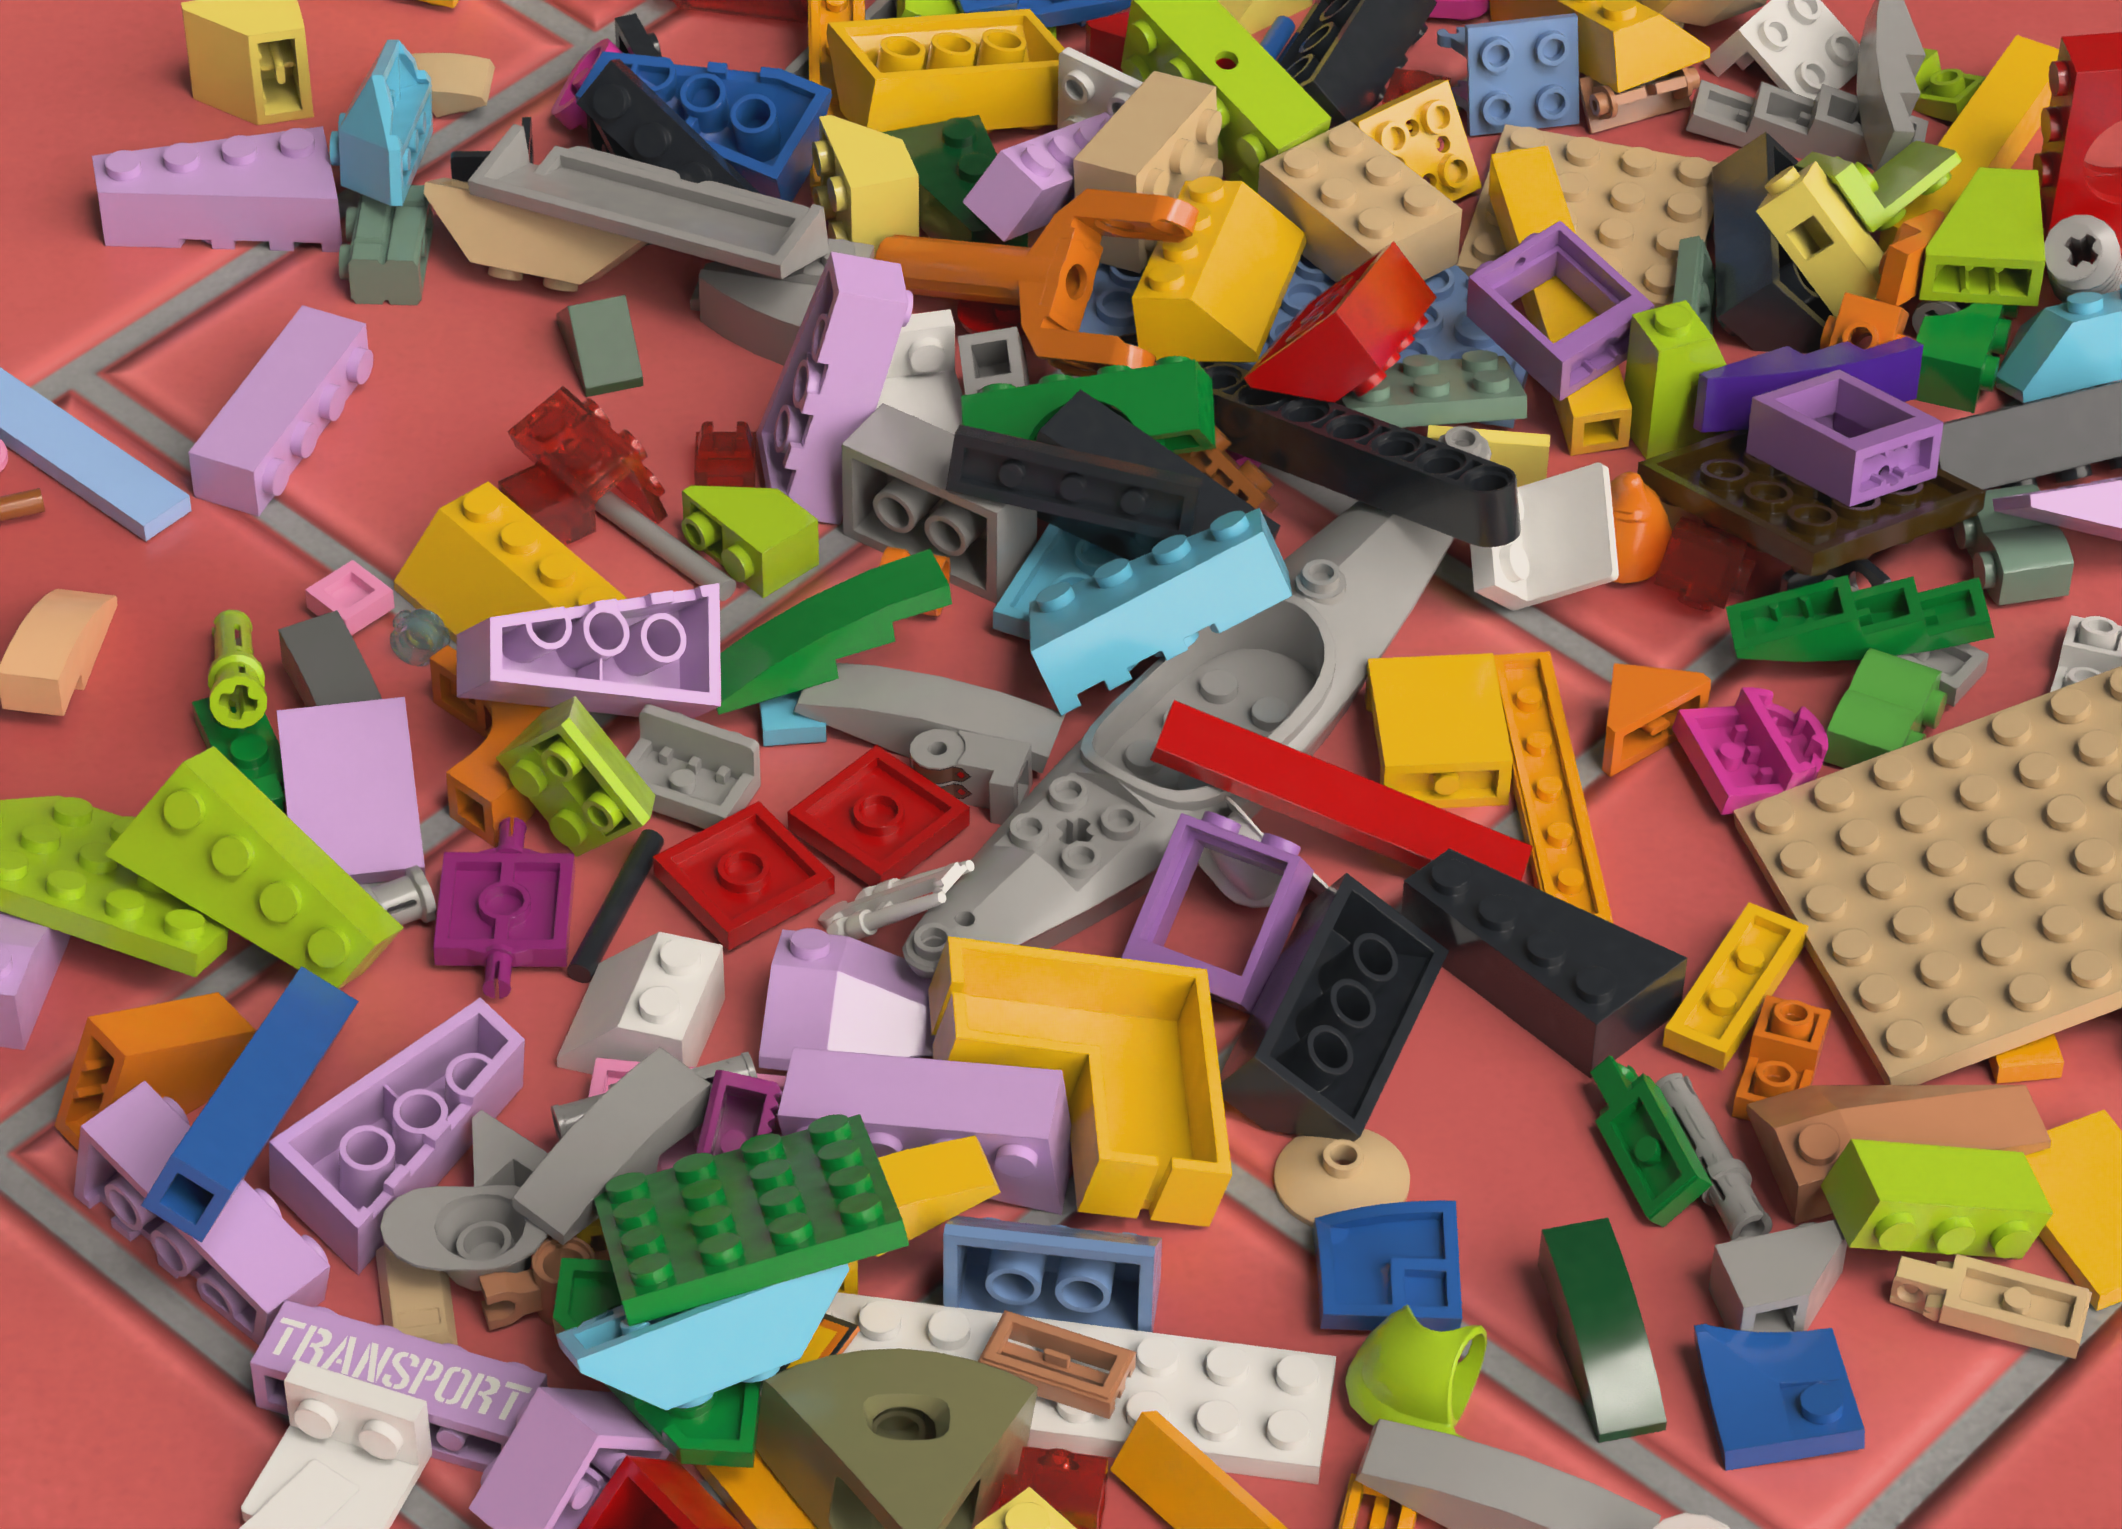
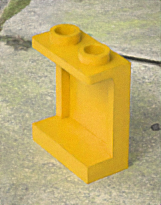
M1493 653L1369 658L1367 662L1368 673L1365 703L1366 709L1373 714L1381 764L1380 784L1439 808L1508 805L1513 759Z

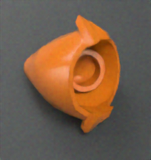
M1631 471L1624 472L1610 481L1619 576L1613 582L1622 584L1639 582L1653 576L1671 559L1684 539L1689 535L1683 529L1672 530L1668 516L1657 493L1643 482L1640 474Z

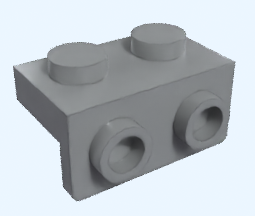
M646 704L639 713L640 739L626 759L656 795L652 811L706 829L747 807L761 786L759 743L755 739L651 704Z

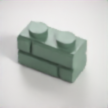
M411 185L403 206H389L360 194L358 207L347 208L346 239L347 242H351V245L341 244L339 276L341 280H349L351 299L356 304L382 305L384 300H388L391 305L417 306L419 301L422 300L434 227L432 206L423 194L425 185Z

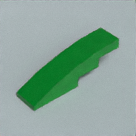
M931 549L870 569L817 593L750 631L721 652V706L716 708L718 715L839 679L836 659L896 642L892 622L951 605L952 599L949 583Z
M1848 575L1726 606L1738 659L1790 662L1862 660L1870 648L1897 656L1934 651L1995 638L1979 577L1918 593L1914 576L1852 592Z

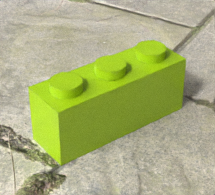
M1850 1139L1820 1185L1849 1248L2022 1259L2053 1215V1211L2024 1153L2016 1151Z

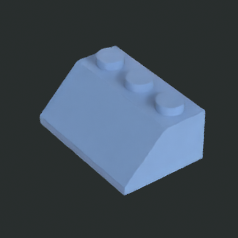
M955 1216L945 1223L943 1233V1304L946 1307L1003 1313L1004 1310L1027 1317L1153 1333L1161 1282L1162 1238L1141 1236L1129 1232L1113 1233L1076 1229L1063 1225L1048 1226L1002 1221L990 1217Z

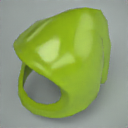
M1406 1304L1401 1309L1391 1313L1369 1334L1350 1363L1345 1380L1350 1406L1368 1424L1373 1426L1379 1419L1464 1438L1455 1432L1454 1427L1462 1417L1483 1365L1487 1347L1486 1330L1481 1325H1470L1443 1332L1431 1330L1417 1321L1410 1306ZM1472 1339V1344L1470 1346L1468 1354L1461 1362L1458 1363V1360L1464 1348Z

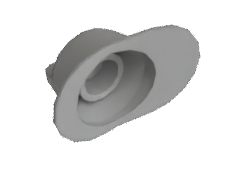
M488 1185L481 1187L434 1186L414 1189L397 1197L385 1209L380 1225L385 1246L398 1259L416 1268L445 1271L456 1284L473 1291H482L479 1282V1276L504 1271L518 1273L528 1270L531 1267V1255L537 1251L547 1238V1233L512 1208L513 1197L521 1188L515 1185Z

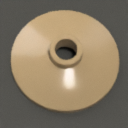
M1364 1129L1361 1137L1354 1142L1346 1139L1337 1140L1299 1135L1284 1147L1276 1161L1274 1186L1284 1208L1302 1223L1313 1227L1314 1218L1331 1213L1378 1204L1406 1202L1410 1188V1172L1405 1158L1397 1147L1373 1131Z

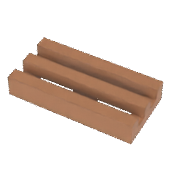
M1004 1310L978 1362L1007 1371L1037 1386V1396L1110 1419L1115 1410L1116 1397L1121 1398L1125 1390L1126 1377L1131 1378L1136 1368V1352ZM1011 1339L1042 1349L1044 1353L1008 1342L1007 1340ZM1074 1359L1110 1372L1108 1374L1070 1361Z

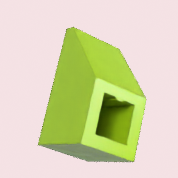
M691 485L682 491L683 520L681 526L689 544L698 551L703 550L722 565L735 581L743 582L762 598L767 597L819 565L818 519L778 488Z

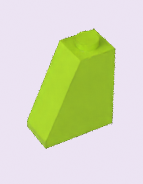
M1978 168L1926 246L1919 287V300L2038 306L2046 262L2038 170Z
M1687 300L1632 314L1624 384L1632 405L1630 438L1646 460L1729 432L1701 433L1693 428L1699 374L1727 364L1714 337Z

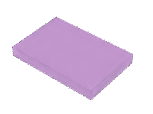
M405 697L277 710L287 816L358 884L392 881L405 876L406 868L418 865L425 875Z

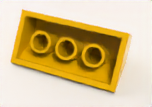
M1489 0L1492 22L1575 13L1578 16L1579 71L1603 85H1608L1617 93L1710 58V47L1660 13L1636 0Z
M1030 9L829 22L827 25L826 34L840 111L850 122L879 132L975 115L980 116L987 133L992 132L994 129L1018 127L1037 130L1044 125L1058 124L1059 53L1065 48Z
M1204 176L1193 181H1185L1177 199L1196 207L1199 210V215L1191 237L1180 243L1157 241L1132 296L1138 347L1152 353L1156 357V361L1168 356H1183L1191 360L1195 359L1197 362H1257L1307 243L1306 234L1243 181H1223L1215 176Z
M489 481L438 509L394 580V590L456 644L457 634L490 617L563 606L569 608L615 598L617 600L628 599Z

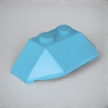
M400 40L386 41L355 93L347 113H340L338 131H332L330 136V162L332 166H340L341 186L389 206H403L433 133L431 77L425 70H418L415 58Z
M2122 284L2120 285V290L2106 294L2096 292L2072 294L2067 297V303L2046 307L2022 324L1998 370L1996 388L2022 403L2122 380Z
M848 1263L633 1326L628 1325L623 1305L584 1321L578 1328L573 1327L558 1333L556 1337L560 1349L580 1373L666 1411L675 1407L691 1408L707 1402L716 1391L739 1382L753 1383L766 1380L774 1376L781 1366L799 1360L849 1272Z

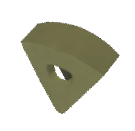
M896 1348L861 1350L830 1355L795 1365L763 1381L756 1450L818 1529H974L977 1524L985 1519L1026 1454L1038 1387L1007 1371L971 1359L933 1351Z

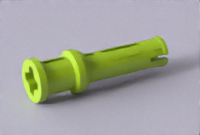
M228 609L218 614L213 621L215 627H212V635L214 637L216 660L212 662L208 671L209 706L214 718L222 725L230 728H246L258 722L267 709V693L264 689L265 672L261 663L254 657L250 618L244 612ZM235 629L239 631V638L236 639ZM230 707H235L236 713H232Z

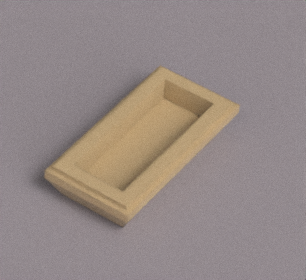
M385 1245L377 1249L375 1252L384 1325L394 1327L404 1334L439 1344L450 1343L458 1345L449 1276L445 1271L416 1268L398 1259Z

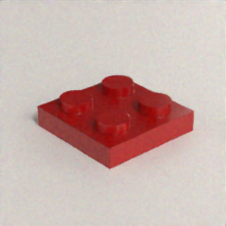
M875 745L787 811L788 830L870 886L892 878H902L970 825L969 806L878 745Z
M760 801L653 856L654 875L728 951L835 894V876Z

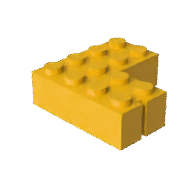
M948 936L928 988L931 1035H936L932 1044L933 1059L1062 1070L1071 1119L1070 1142L1077 1212L1137 1219L1141 1209H1148L1150 1220L1210 1227L1232 1177V1168L1207 969Z

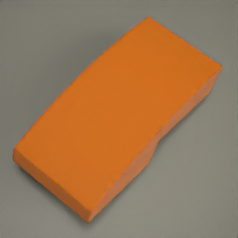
M1933 209L1902 223L1894 237L1893 244L1889 245L1880 261L1879 274L1881 280L1876 299L1887 304L1899 306L1919 293L1925 249L1944 221V212Z
M1766 995L1752 1036L1750 1054L1735 1095L1732 1117L1750 1121L1746 1112L1747 1104L1812 1085L1832 1010L1811 1006L1799 1000H1786Z

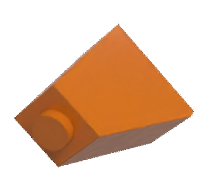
M219 992L89 1016L86 1020L54 1126L78 1151L81 1126L143 1081H146L162 1098L167 1096L176 1101L187 1115L208 1103L256 1033V1030Z

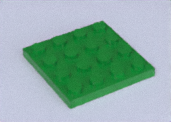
M842 1114L824 1116L813 1121L808 1126V1129L785 1136L772 1133L758 1135L746 1140L739 1149L715 1156L709 1153L688 1155L678 1160L673 1165V1168L649 1175L640 1172L622 1174L608 1181L605 1185L606 1191L594 1199L629 1326L909 1246L903 1219L860 1114L851 1117Z

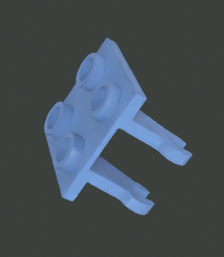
M1575 13L1465 25V27H1456V34H1450L1446 29H1439L1437 31V44L1439 46L1452 48L1467 59V81L1458 80V87H1451L1455 103L1467 111V133L1469 136L1502 133L1505 124L1536 129L1579 124L1578 16Z

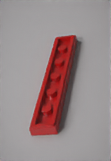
M1176 700L1171 705L1150 758L1153 762L1419 870L1450 848L1522 881L1533 848L1532 845Z

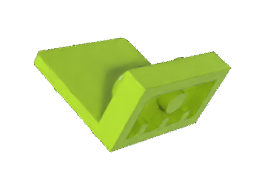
M1914 141L1873 174L1860 162L1854 164L1853 162L1843 160L1839 156L1831 157L1813 151L1798 162L1795 167L1798 171H1801L1816 161L1867 231L1874 232L1875 230L1884 231L1898 223L1906 214L1904 207L1919 195H1929L1942 188L1952 177L1950 171L1960 164L1962 159L1955 150L1921 141Z

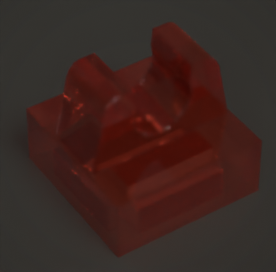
M713 421L703 422L700 432H696L695 485L756 488V432H751L749 425L744 421H737L736 432H714Z

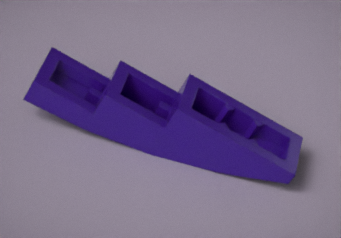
M1908 336L1865 350L1846 341L1805 355L1789 346H1785L1700 373L1693 428L1701 433L1749 430L1752 397L1839 369L1903 402L1917 399L1924 345Z

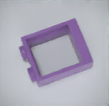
M1560 220L1540 233L1530 234L1519 246L1498 259L1481 264L1469 276L1466 316L1560 402L1627 360L1632 314L1654 309L1655 305ZM1557 276L1599 316L1553 344L1510 303L1552 277Z
M1839 369L1752 397L1746 453L1851 507L1936 478L1944 422Z
M1205 811L1201 820L1181 813L1121 958L1207 969L1211 1000L1250 1015L1278 961L1314 870L1298 856L1301 847L1289 840L1270 833H1264L1261 842L1238 834L1241 825L1217 813ZM1204 847L1282 876L1242 976L1164 947Z

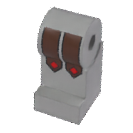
M932 729L917 735L910 744V767L964 804L990 809L991 823L1002 825L1028 796L1032 787L1031 743L962 730Z

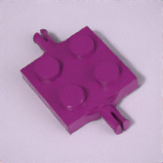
M510 817L500 822L497 848L480 852H444L433 945L435 965L486 966L482 990L486 996L494 999L497 979L499 998L507 997L510 994L512 967H567L575 881L574 853H540L524 848L527 826L523 820L514 817L512 836Z

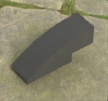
M337 610L278 629L282 665L306 707L382 699L352 635Z

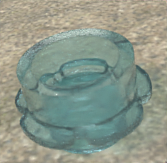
M417 608L413 612L405 609L395 616L392 623L394 630L390 635V645L394 653L402 661L413 666H426L430 664L429 658L446 645L450 646L451 638L449 631L442 619L434 612L422 608Z

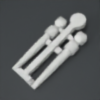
M971 860L959 863L954 862L902 880L892 878L877 885L863 888L856 896L855 901L849 903L841 901L824 911L818 920L828 934L849 936L854 939L871 936L877 932L878 928L899 922L945 903V893L961 875L974 870V863Z

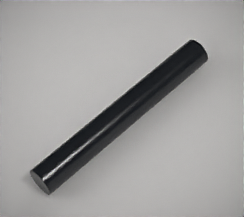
M646 829L640 833L567 968L569 976L580 983L591 981L598 964L603 959L653 866V856L659 854L664 845V839L658 832Z

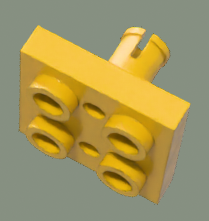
M1435 80L1350 120L1423 178L1425 175L1427 178H1430V184L1452 202L1482 188L1448 80ZM1439 137H1441L1444 142V147L1441 152L1437 150V148H1440V141L1437 140Z

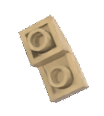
M455 53L411 54L416 60L418 70H425L431 77L432 112L436 118L458 112H469L487 105L495 69L490 59Z

